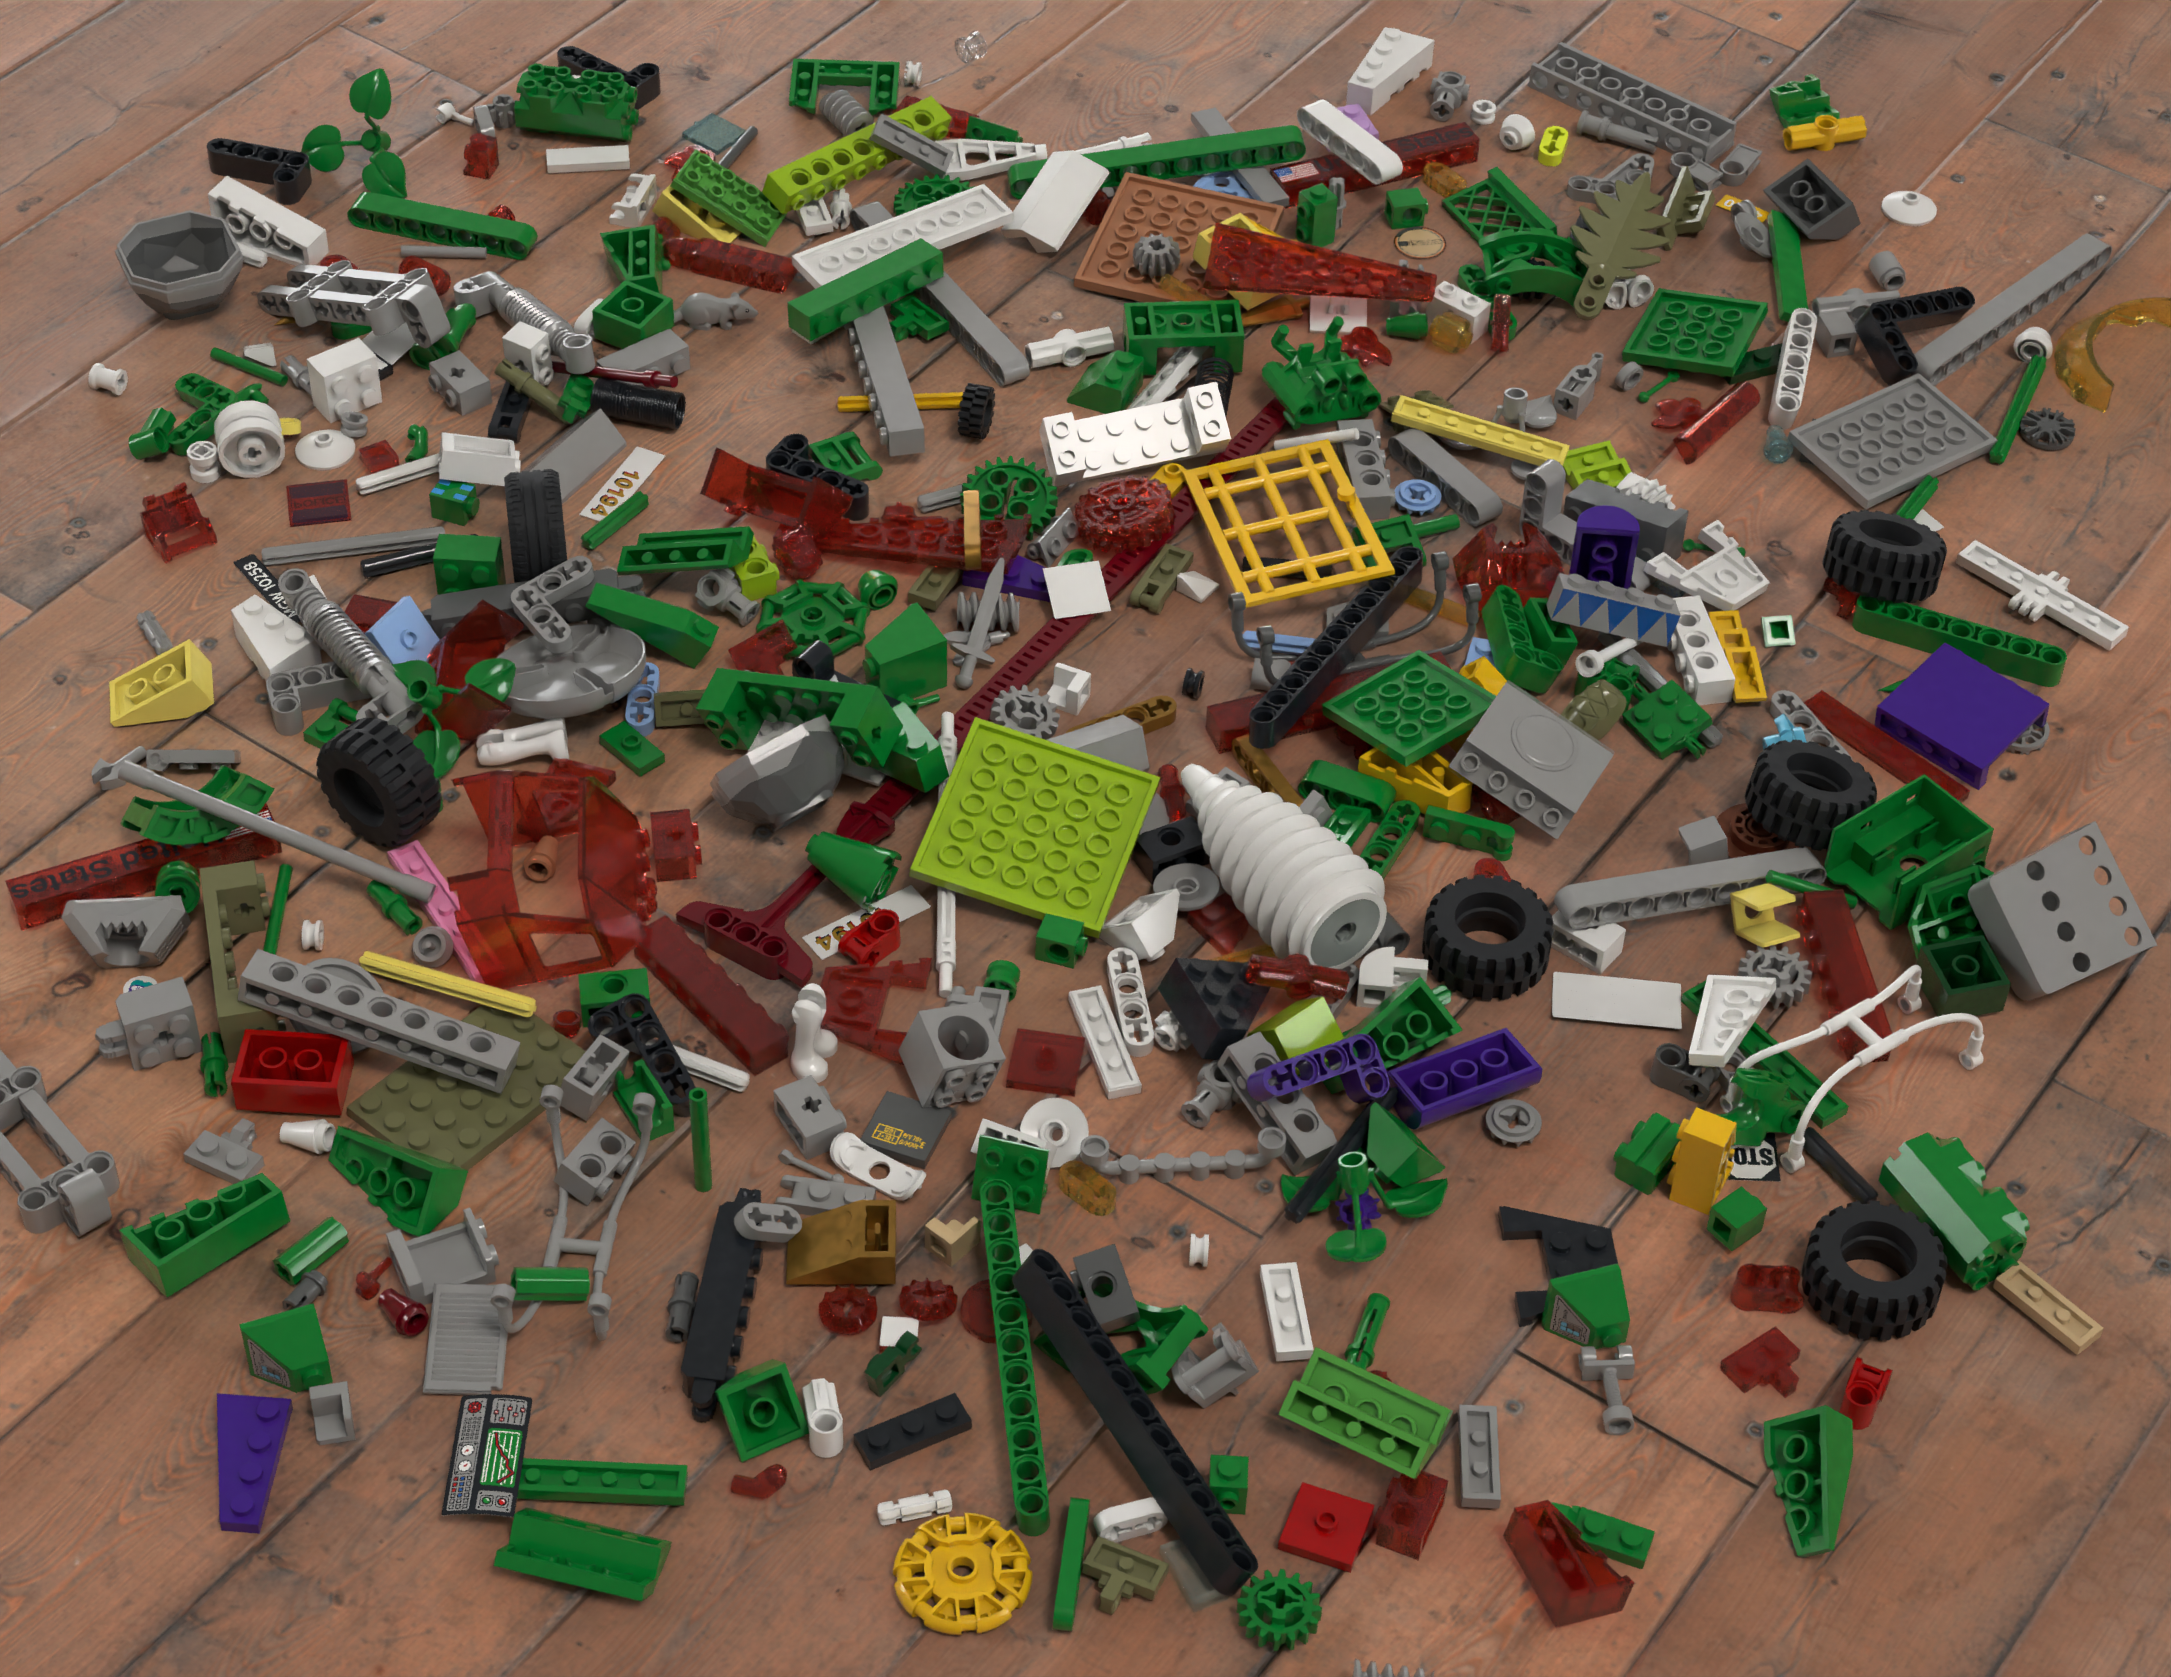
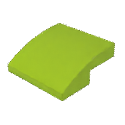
M1610 440L1569 450L1563 464L1566 480L1573 490L1587 479L1616 488L1627 474L1632 472L1625 457L1618 458Z

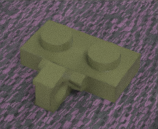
M1098 1536L1083 1562L1082 1573L1100 1579L1098 1587L1102 1588L1103 1591L1099 1597L1101 1603L1098 1610L1113 1615L1122 1597L1131 1599L1133 1593L1154 1600L1169 1572V1563Z

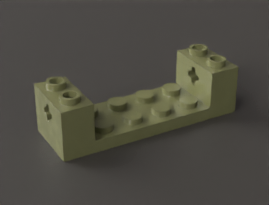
M254 860L200 868L217 1017L228 1063L237 1061L245 1029L287 1031L285 1019L278 1020L277 1018L283 1016L239 1001L237 977L230 976V973H235L236 971L233 951L227 952L228 948L233 947L232 936L266 931L264 917L271 916L268 896L261 897L262 893H266L264 874H257Z

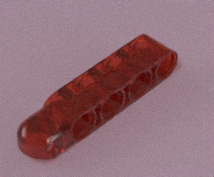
M673 236L665 240L662 247L663 256L670 262L671 266L690 270L698 275L773 293L785 292L798 273V270L792 265V259L786 256L710 238L694 240ZM669 254L673 255L675 257V260H672L669 257Z

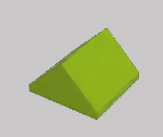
M1323 996L1294 1002L1247 1035L1249 1037L1260 1031L1266 1041L1272 1044L1280 1061L1332 1044L1344 1037ZM1295 1067V1072L1298 1076L1300 1072L1298 1068Z

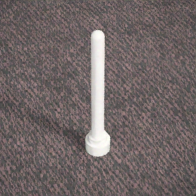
M1624 638L1599 652L1587 650L1576 658V669L1582 676L1592 677L1602 671L1605 662L1643 643V641Z

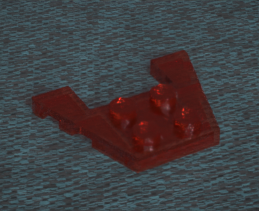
M919 958V963L903 964L902 960L890 961L889 966L871 968L869 963L826 967L820 985L826 996V1012L820 1029L829 1030L839 1039L904 1065L898 1050L907 1032L879 1029L891 985L926 989L932 970V958Z

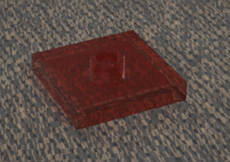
M1018 1028L1006 1078V1088L1075 1097L1086 1037Z

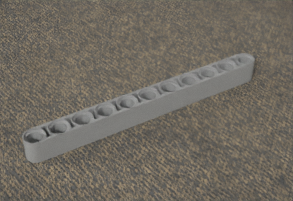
M878 201L850 210V220L855 231L893 218ZM945 271L943 277L912 291L922 303L949 321V332L998 385L1005 386L1029 376L1030 370L1025 356Z
M2088 233L2084 234L1916 352L1914 355L1918 362V368L1911 376L1919 373L1933 386H1936L2104 266L2111 256L2112 246Z

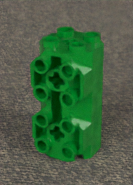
M535 63L528 67V71L522 73L517 84L516 93L521 94L519 101H515L514 111L516 127L520 128V130L627 142L632 139V126H637L639 120V110L635 109L638 91L637 87H632L626 83L624 76L619 72L607 73L588 69L581 73V77L575 79L568 67L545 66Z
M1927 1132L1905 1141L1898 1148L1901 1155L1895 1161L1890 1156L1883 1163L1878 1181L1905 1213L1911 1211L1919 1217L1918 1221L1920 1223L1926 1222L1933 1229V1237L1938 1236L1944 1247L1943 1252L1947 1256V1264L1962 1282L1977 1291L1995 1280L2011 1266L2019 1265L2017 1261L2022 1257L2023 1250L2027 1244L2025 1232L2029 1231L2030 1228L2028 1219L2023 1212L2018 1211L2001 1187L1983 1188L1982 1182L1986 1179L1985 1169L1980 1162L1975 1161L1958 1137L1941 1139L1939 1137L1935 1138Z

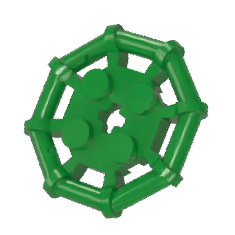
M803 579L795 580V584L774 595H766L761 601L763 608L760 622L756 626L757 635L771 643L781 652V657L789 660L791 657H797L815 640L827 644L833 652V656L854 645H861L866 639L864 631L867 617L870 614V608L867 603L859 601L845 589L844 583L838 581L835 584L804 582ZM774 613H783L780 618H773ZM845 618H854L853 625L845 623ZM784 631L789 637L785 640L777 632ZM839 635L843 636L841 639L831 644L828 643L829 640Z

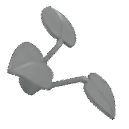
M1508 388L1504 392L1503 405L1497 406V411L1491 422L1497 423L1500 416L1503 415L1505 421L1514 424L1519 423L1520 431L1525 432V424L1532 428H1544L1554 425L1557 421V413L1550 394L1527 401V391L1521 388ZM1437 435L1442 442L1456 449L1472 450L1478 448ZM1518 459L1511 463L1512 473L1523 480L1526 479L1529 473L1539 467L1538 465Z

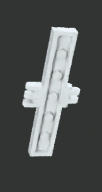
M1976 540L1958 554L1956 561L1958 565L2013 595L2014 597L2010 600L2008 607L2015 610L2020 606L2018 613L2023 616L2031 611L2029 619L2033 622H2036L2041 616L2046 614L2109 651L2127 636L2129 626L2068 593L2067 586L2070 579L2063 576L2058 580L2060 574L2056 571H2052L2047 576L2042 573L2038 576Z

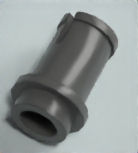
M311 1270L309 1273L305 1272L301 1276L299 1285L282 1301L284 1308L286 1309L292 1305L291 1309L311 1304L318 1295L322 1296L326 1293L327 1279L316 1270Z

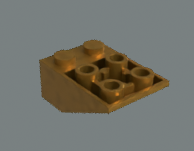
M858 1200L801 1219V1230L788 1241L786 1284H896V1200Z

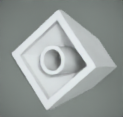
M1175 888L1140 896L1104 924L1099 938L1115 949L1120 947L1131 949L1136 953L1138 960L1147 959L1150 962L1159 958L1165 953L1164 947L1174 940L1180 893Z

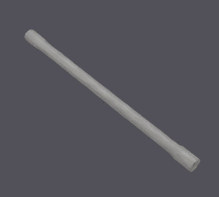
M125 760L119 769L118 779L143 789L153 790L395 888L401 893L427 904L431 901L435 892L436 885L410 874L400 873L177 783L128 760Z

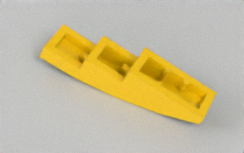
M1739 610L1708 612L1710 621L1735 677L1732 694L1735 703L1766 701L1767 694L1756 648L1750 644L1747 628L1742 627Z

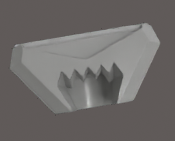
M180 895L69 900L62 915V919L97 966L106 969L158 966L191 924L190 917L184 908Z

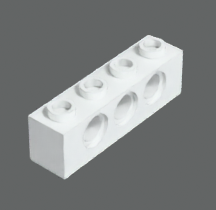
M1700 595L1672 598L1676 601L1681 616L1667 648L1673 652L1676 670L1681 672L1684 678L1685 692L1690 694L1691 698L1698 705L1731 702L1735 677Z

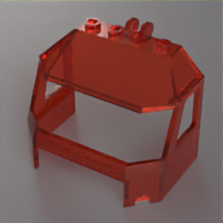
M504 769L451 779L454 786H464L488 839L486 870L447 877L450 892L457 891L460 910L454 911L457 927L484 984L507 989L612 968L646 936V921H651V914L658 909L655 897L657 894L656 882L653 878L646 876V872L651 870L650 860L646 852V848H650L649 833L646 828H641L637 816L595 776L578 777ZM533 792H578V819L552 825L547 824ZM578 833V880L586 919L520 913L512 873L513 846L531 842L536 844L543 836L556 838ZM530 934H590L593 936L601 956L546 966Z

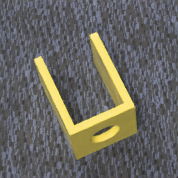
M1770 883L1730 893L1734 932L1736 935L1762 948L1800 938L1799 931L1774 918L1773 908L1795 902V895ZM1748 906L1759 911V913L1753 918H1748L1745 914V907Z

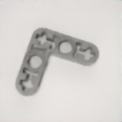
M584 556L570 558L517 587L511 593V602L515 613L546 649L552 653L557 654L568 651L573 645V636L570 626L551 605L593 581L594 570L591 560ZM556 582L561 584L554 590L545 589L550 583ZM526 601L532 602L531 608H529V605ZM542 615L550 617L549 620L543 623L534 621ZM553 630L555 631V634H556L560 639H558L557 637H553V636H552V631H553Z

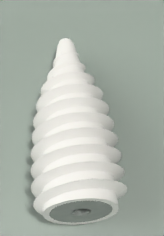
M1189 764L1182 770V784L1192 799L1195 812L1198 813L1197 822L1202 833L1203 848L1210 857L1213 871L1220 877L1222 887L1227 894L1232 896L1235 906L1240 912L1245 914L1250 926L1259 932L1262 940L1272 947L1275 955L1281 961L1306 971L1328 974L1349 966L1373 945L1383 929L1387 915L1386 904L1383 900L1385 884L1382 876L1378 872L1369 869L1368 864L1363 858L1353 855L1349 845L1337 840L1336 835L1330 829L1320 827V823L1315 817L1303 814L1300 807L1296 804L1283 802L1278 794L1272 792L1262 793L1260 788L1253 785L1240 787L1237 781H1224L1218 774H1212L1200 765Z

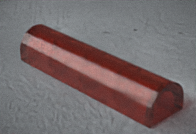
M1745 381L1736 383L1673 439L1686 465L1695 462L1760 403V393L1753 384Z

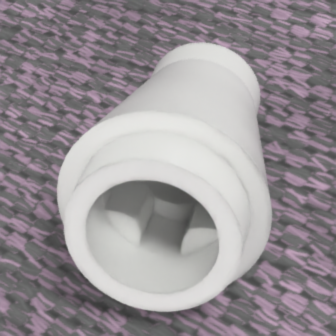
M325 1119L293 1123L284 1122L280 1128V1140L282 1143L292 1144L317 1154L331 1151L336 1135L335 1126L332 1123H328Z

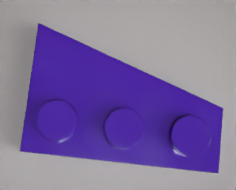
M981 538V569H965L962 576V585L985 589L988 577L1000 558H1004V577L1000 593H1013L1015 596L1051 602L1043 568L1046 567Z

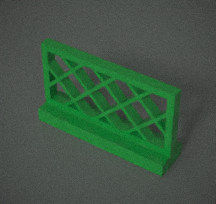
M1498 167L1488 170L1487 179L1442 200V207L1478 243V240L1484 237V232L1496 233L1507 229H1514V232L1530 231V227L1553 230L1554 234L1557 235V225ZM1484 190H1488L1491 193L1490 197L1476 196ZM1459 202L1468 203L1467 208H1459L1454 205ZM1474 204L1487 205L1486 210L1472 209ZM1492 206L1506 208L1505 212L1491 211ZM1469 217L1483 218L1482 223H1474L1469 221ZM1488 219L1502 220L1501 225L1487 224ZM1507 221L1521 223L1520 227L1506 226Z

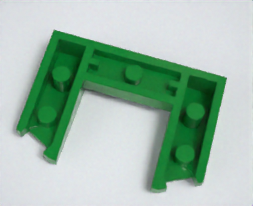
M793 59L789 106H798L806 109L809 113L815 114L819 85H850L857 87L871 86L869 113L871 115H876L878 112L887 109L894 110L897 108L900 62Z

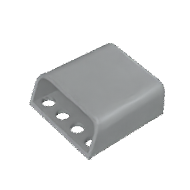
M2096 821L2061 836L2056 841L1975 883L1968 891L1969 903L2011 983L2012 990L2020 999L2025 1001L2034 1000L2053 993L2126 958L2157 946ZM2085 837L2091 841L2093 851L2090 855H2085L2080 850V838ZM2097 867L2106 871L2108 875L2106 885H2100L2096 882L2094 871ZM2111 898H2117L2121 901L2123 912L2120 916L2111 912L2109 908ZM2127 928H2132L2137 933L2138 943L2136 946H2131L2126 942L2124 932Z

